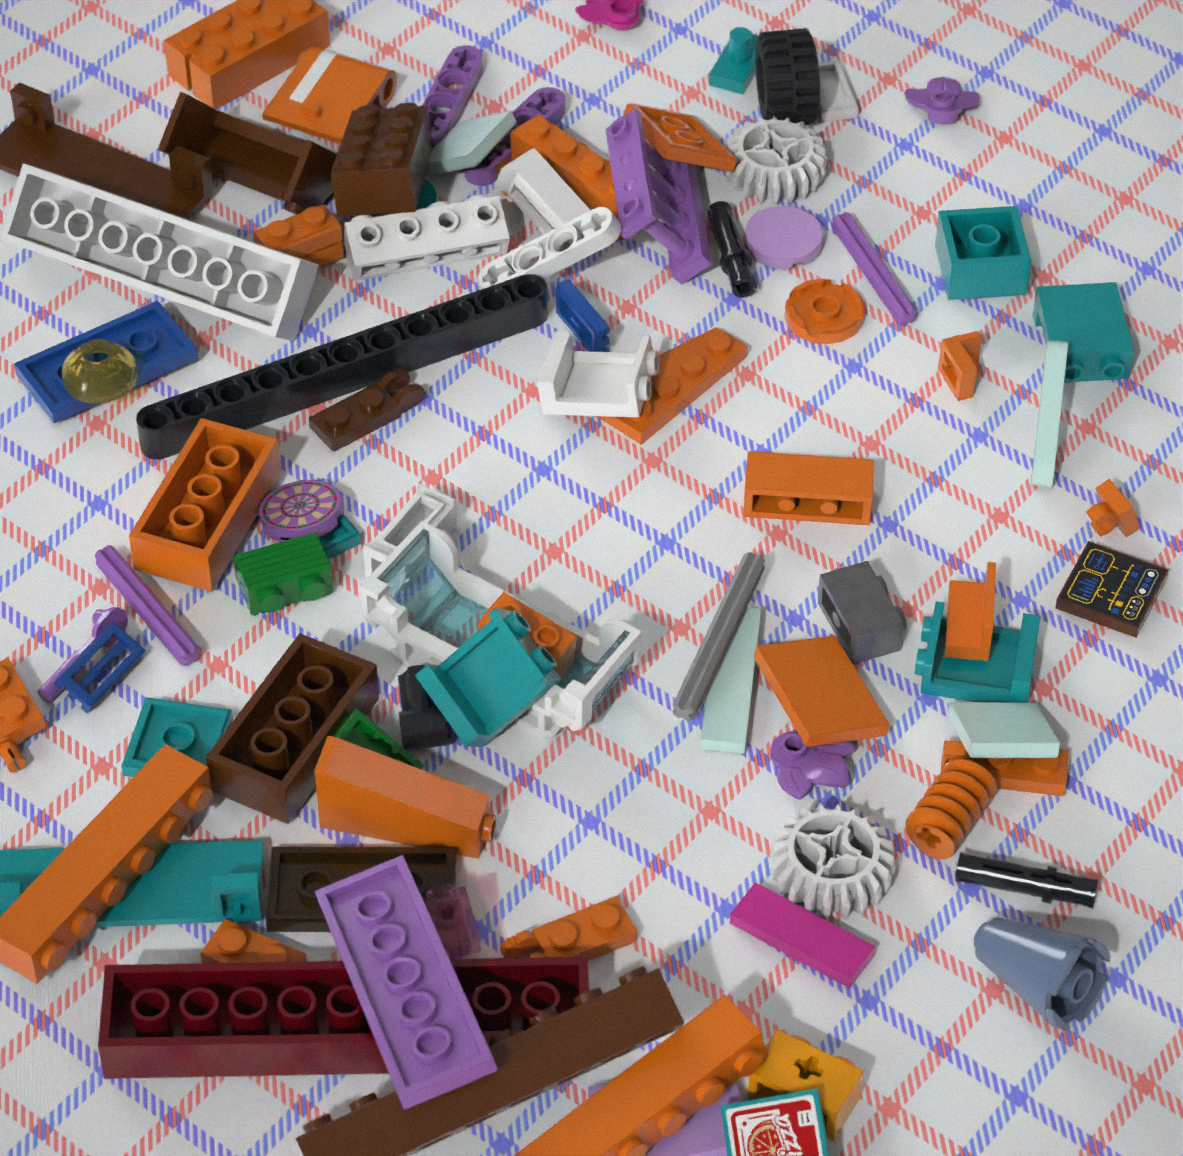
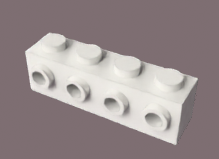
M479 194L458 203L450 204L447 201L435 202L427 208L418 209L415 212L389 213V215L379 217L371 215L357 216L351 219L350 222L344 223L343 240L353 281L507 254L510 236L500 196L488 197L485 194Z

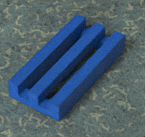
M569 278L557 283V315L588 352H610L607 348V345L610 344V338L606 335L610 333L609 325Z
M112 622L57 678L54 685L60 690L64 687L69 692L67 696L72 701L76 699L82 703L80 708L88 713L142 657L146 650L115 622ZM114 636L119 642L77 684L72 677ZM125 648L132 652L91 695L85 691Z

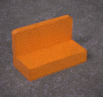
M987 562L985 583L949 581L944 657L981 661L989 660L994 620L996 562Z

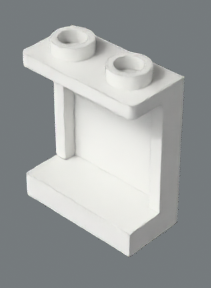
M555 331L537 380L542 414L639 417L644 401H649L651 397L652 375H657L659 372V352L653 350L651 336H641L636 353L574 351L571 332Z

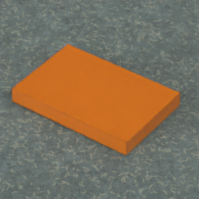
M634 103L626 105L623 116L635 108L640 112L644 138L664 159L733 172L737 162L735 156L694 115Z
M836 636L756 646L753 657L806 747L887 735L890 726L889 722Z

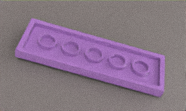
M403 855L314 891L404 1110L498 1071Z

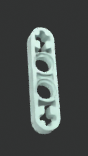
M1047 340L1031 485L1052 487L1068 342Z

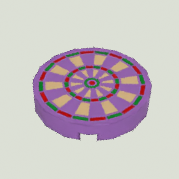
M299 480L284 484L270 492L261 501L258 513L264 533L273 540L282 542L281 537L293 539L317 532V536L320 538L328 534L338 525L337 519L339 516L343 517L344 506L339 490L330 483L319 480Z

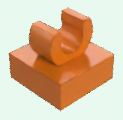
M1110 479L1095 488L1100 503L1090 507L1086 513L1092 520L1090 525L1100 537L1110 533L1115 526L1119 528L1125 537L1140 529L1133 506Z

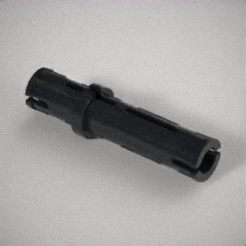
M725 201L714 202L709 206L711 210H707V216L721 253V269L729 277L732 293L740 298L748 297L754 293V289H757V283L751 271L752 259L750 253L743 247L731 205Z
M960 852L955 874V882H965L1041 897L1042 902L1051 904L1052 900L1092 909L1095 904L1099 879L1057 872L1058 867L1048 866L1046 870L978 857Z

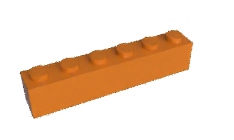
M164 744L0 916V963L36 984L49 971L57 969L63 962L66 953L80 938H85L90 934L100 916L110 906H115L122 899L127 887L139 875L145 874L151 868L155 857L167 844L174 843L179 838L184 826L194 815L203 812L207 808L213 796L209 767Z
M724 994L514 1156H645L647 1150L665 1136L669 1137L676 1134L689 1117L702 1107H708L716 1103L729 1086L741 1077L753 1074L761 1066L763 1060L768 1057L762 1032Z

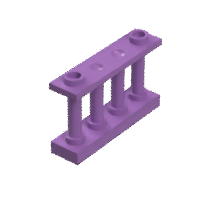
M635 108L625 116L616 119L611 126L605 129L618 218L621 224V236L627 240L641 229H644L667 248L671 275L682 285L712 265L696 166L694 164L664 159L655 148L647 143L644 139L641 114Z

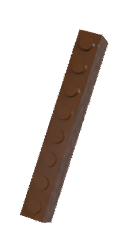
M642 966L619 977L618 980L621 986L603 994L601 988L597 987L573 999L576 1007L558 1015L556 1008H552L534 1016L529 1020L531 1028L513 1035L511 1029H507L486 1039L485 1041L498 1071L404 1110L397 1091L380 1099L377 1098L375 1092L370 1093L348 1104L351 1111L348 1114L332 1120L330 1114H326L304 1124L302 1127L305 1134L296 1137V1141L303 1156H411L680 1029L684 1024V1020L659 968L648 973L645 966Z

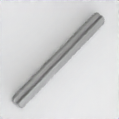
M752 552L743 555L673 702V714L677 718L691 721L696 717L765 570V559L763 556L755 555Z

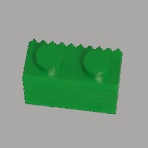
M317 532L233 555L235 577L251 615L256 616L259 612L263 614L265 612H275L284 605L289 607L291 603L297 604L300 600L303 602L306 600L314 601L321 598L324 594L330 595L333 592L331 565L328 562Z

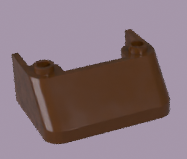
M179 93L157 150L169 155L178 145L210 158L211 174L285 202L282 209L296 215L309 207L322 205L333 193L331 170L337 154L313 141L306 139L305 143L218 111L186 93Z

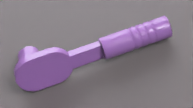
M111 607L106 610L98 609L94 612L92 617L94 624L92 636L38 689L37 692L43 700L50 703L64 689L62 687L60 690L54 685L57 678L112 622H115L122 630H126L128 617L123 609ZM112 636L102 647L107 648L111 646L117 639ZM86 664L72 677V679L86 666Z

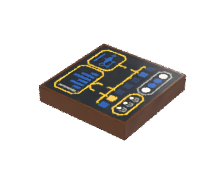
M1088 541L1057 597L1055 608L1137 638L1167 580L1169 570Z

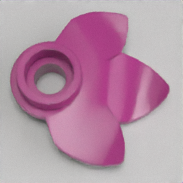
M586 0V5L576 7L575 12L587 22L607 24L616 30L623 31L639 23V8L644 0Z

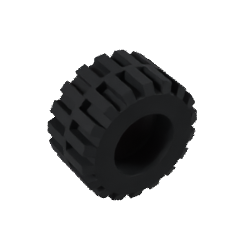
M807 28L760 32L756 43L755 68L762 118L764 120H772L773 116H775L777 120H785L789 117L792 123L804 121V124L815 123L820 109V75L816 46L811 33Z

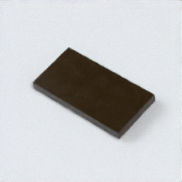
M272 847L266 912L267 932H331L314 891L401 855L404 856L436 931L454 932L456 847Z

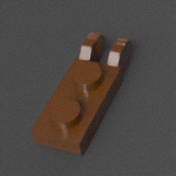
M398 368L394 372L385 374L379 384L376 382L310 416L309 427L335 452L400 418L401 414L412 409L413 406L416 407L425 397L424 389L418 383L409 384L408 386L411 379L410 375L403 368Z

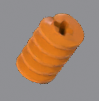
M954 759L946 763L941 773L934 779L932 786L926 790L923 798L919 800L914 811L909 814L906 820V832L913 844L924 854L936 860L950 858L955 851V847L961 844L964 835L970 831L972 823L979 818L981 810L986 808L989 799L995 795L997 784L992 774L983 766L965 759Z

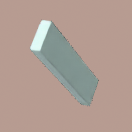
M746 608L707 691L700 749L745 754L756 663L753 656L756 646H758L761 608Z

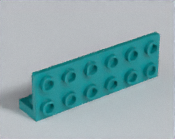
M262 841L167 844L155 857L151 868L145 874L139 875L127 887L122 899L115 906H110L96 921L94 927L223 922L224 919L231 922L262 921ZM65 848L0 850V916Z

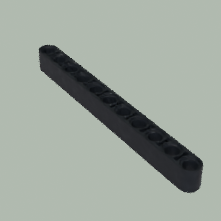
M521 275L147 405L136 416L141 452L144 456L157 460L179 454L201 418L247 430L366 388L376 382L379 383L385 374L394 372L395 369L403 368L408 373L544 324L548 316L547 283L542 277L537 275Z

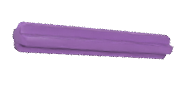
M844 212L841 215L836 214L833 217V230L895 321L900 325H905L908 322L912 323L916 319V307L856 220L849 212Z
M107 545L103 549L97 550L95 558L98 568L179 664L188 666L192 662L197 661L200 658L198 644L114 546Z

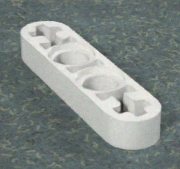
M595 208L491 261L480 271L477 283L481 289L526 274L537 275L545 279L614 243L621 233V224L608 208ZM569 239H574L572 245L568 249L559 252V249L564 242H566ZM539 256L537 263L533 267L525 269L529 260Z

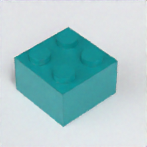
M1017 206L939 211L935 248L948 300L1027 295L1031 257Z

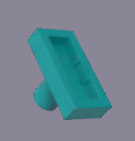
M737 27L730 31L729 41L709 73V86L744 95L756 74L755 51L759 35L752 34L749 29L744 27Z

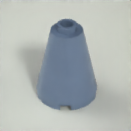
M1000 917L983 923L974 936L973 943L977 959L1047 1022L1063 1030L1071 1029L1067 1023L1072 1019L1082 1022L1097 1004L1105 988L1108 976L1101 973L1103 960L1110 963V953L1106 945L1094 938Z

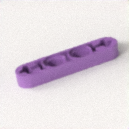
M462 45L451 50L422 106H428L430 126L435 127V131H431L433 148L456 125L482 74V53L476 47ZM450 84L462 85L461 88L448 89L445 86ZM440 107L450 109V111L443 113L434 112L432 110Z
M544 87L536 90L512 112L517 121L516 125L498 144L511 145L510 132L516 129L517 125L527 122L538 114L552 124L556 125L565 116L564 93L553 87ZM494 147L476 167L464 169L465 179L476 186H486L495 182L501 168L511 162V148L498 149Z

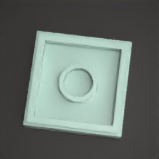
M507 111L458 122L433 148L426 176L476 167L516 125L517 121L512 112Z
M949 703L948 718L971 758L1058 757L1060 742L1036 703Z

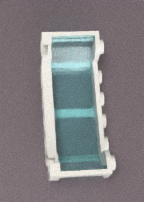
M421 521L360 586L362 616L371 627H375L378 624L385 627L397 642L390 651L400 663L408 667L417 665L425 667L427 664L439 665L477 633L478 621L504 590L490 584L481 576L473 575L459 568L458 550L453 536L444 529L436 528ZM504 591L577 636L574 664L563 676L562 681L557 685H553L543 697L515 719L514 722L544 738L555 736L561 728L567 726L572 731L583 729L592 718V711L631 666H635L640 662L642 631L635 628L628 621L608 619L601 626L598 638L592 632L581 630L562 620L556 614L546 612L526 602L519 595Z

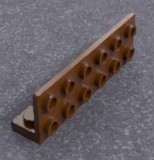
M20 82L10 90L15 120L0 134V170L19 177L22 165L27 164L186 219H190L214 193L210 158L177 145L169 153L170 170L55 124L50 94Z

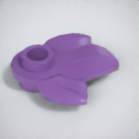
M947 77L931 79L927 83V88L924 89L909 88L905 90L906 101L912 106L924 108L928 113V119L938 124H950L957 121L958 114L962 112V109L975 107L980 102L979 93L961 91L960 84L956 80Z
M787 732L779 735L772 742L770 752L771 759L778 768L777 781L779 786L787 794L798 800H802L807 795L812 784L846 788L849 783V775L844 758L854 752L855 746L851 741L806 747L797 732Z

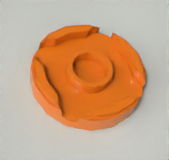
M823 278L809 280L794 287L789 293V298L785 304L784 318L788 328L802 339L820 344L838 343L851 338L862 327L865 304L861 295L848 284L841 282V286L831 284V279Z

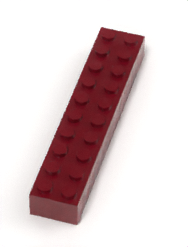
M588 956L449 959L485 1040L507 1029H511L513 1035L531 1028L529 1023L531 1018L549 1009L556 1008L558 1015L576 1007L573 999L589 991ZM343 961L105 965L98 1050L104 1079L389 1074Z

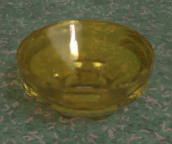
M93 339L91 342L80 345L65 358L62 365V381L65 390L75 399L85 403L103 404L120 399L131 391L137 381L138 371L133 355L123 346L104 339ZM95 353H106L108 355L101 362L94 363L86 360L88 355Z

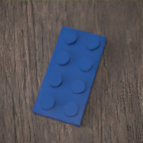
M155 301L14 363L17 377L55 424L198 360V352L194 343L160 302Z

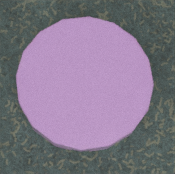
M790 206L769 207L757 212L748 220L745 229V245L750 249V255L756 261L768 267L790 269L793 268V264L803 262V266L811 263L820 254L823 245V230L821 223L812 214L800 208Z

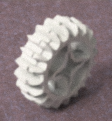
M773 116L772 120H764L758 117L756 123L745 121L743 128H734L733 135L727 138L725 147L737 159L733 172L725 171L727 182H731L734 185L735 191H744L746 198L756 196L759 198L760 203L765 199L773 200L775 204L782 199L792 203L795 196L805 199L808 191H816L817 185L823 180L827 166V154L823 138L816 136L814 128L806 129L804 121L792 123L789 117L785 120H777L775 116Z
M820 802L814 813L802 807L798 818L788 816L787 821L784 823V828H778L773 847L770 849V861H772L771 875L773 880L777 881L779 894H789V901L797 905L804 903V909L813 912L815 909L821 910L826 920L831 912H839L846 919L850 909H854L863 915L865 909H867V903L877 905L882 893H887L891 886L892 875L895 872L894 846L891 840H887L888 834L885 827H875L876 822L873 815L860 818L858 807H855L850 812L843 811L839 802L833 810H826Z

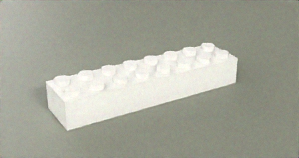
M27 164L22 165L0 234V240L270 336L291 341L295 340L319 264Z

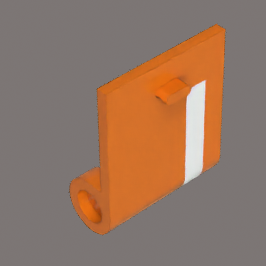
M310 46L300 54L297 65L262 113V117L265 120L341 144L352 110H357L359 107L371 104L386 107L395 93L397 75L393 70L323 48Z

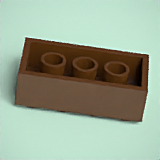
M401 103L394 108L379 109L375 105H366L359 107L357 110H352L331 170L337 217L416 211L433 150L428 106H417L415 103Z
M299 633L206 756L212 792L289 824L316 787L314 771L327 736L334 735L352 710L357 708L367 716L379 700L377 664Z

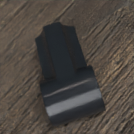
M423 665L410 666L403 674L398 675L402 711L399 712L403 748L407 751L448 746L445 717L415 677L424 668Z

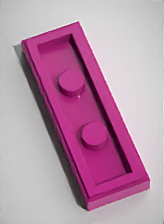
M756 882L730 913V924L848 988H851L874 957V945Z

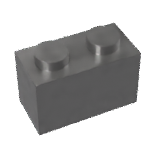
M868 561L820 574L818 605L853 665L901 650L902 632L906 630L904 613L899 606L894 607L888 596L885 580L881 575L876 576Z

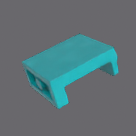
M1116 282L1036 287L1032 315L1035 327L1042 326L1046 345L1047 340L1068 342L1064 383L1117 380L1130 377L1134 347Z
M936 601L933 617L924 616L921 642H928L927 650L918 648L914 674L922 676L920 693L971 702L1027 703L1041 616L1023 613L1021 630L993 626L988 661L944 657L947 618L943 617L945 602Z
M494 608L488 614L492 620L441 664H427L415 675L465 746L484 747L543 697L553 685H557L562 681L554 670L557 666L555 659L543 646L535 644L528 634L531 631L528 622L515 610Z

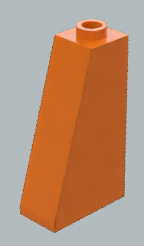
M327 736L314 771L321 828L416 847H456L457 855L479 859L484 841H492L496 828V815L490 814L489 795L337 737Z

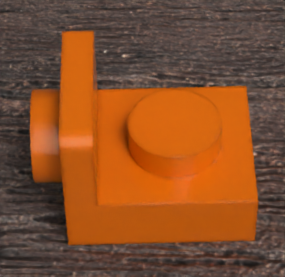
M978 331L942 339L938 370L957 401L973 398L975 380L979 378L978 361L982 337Z

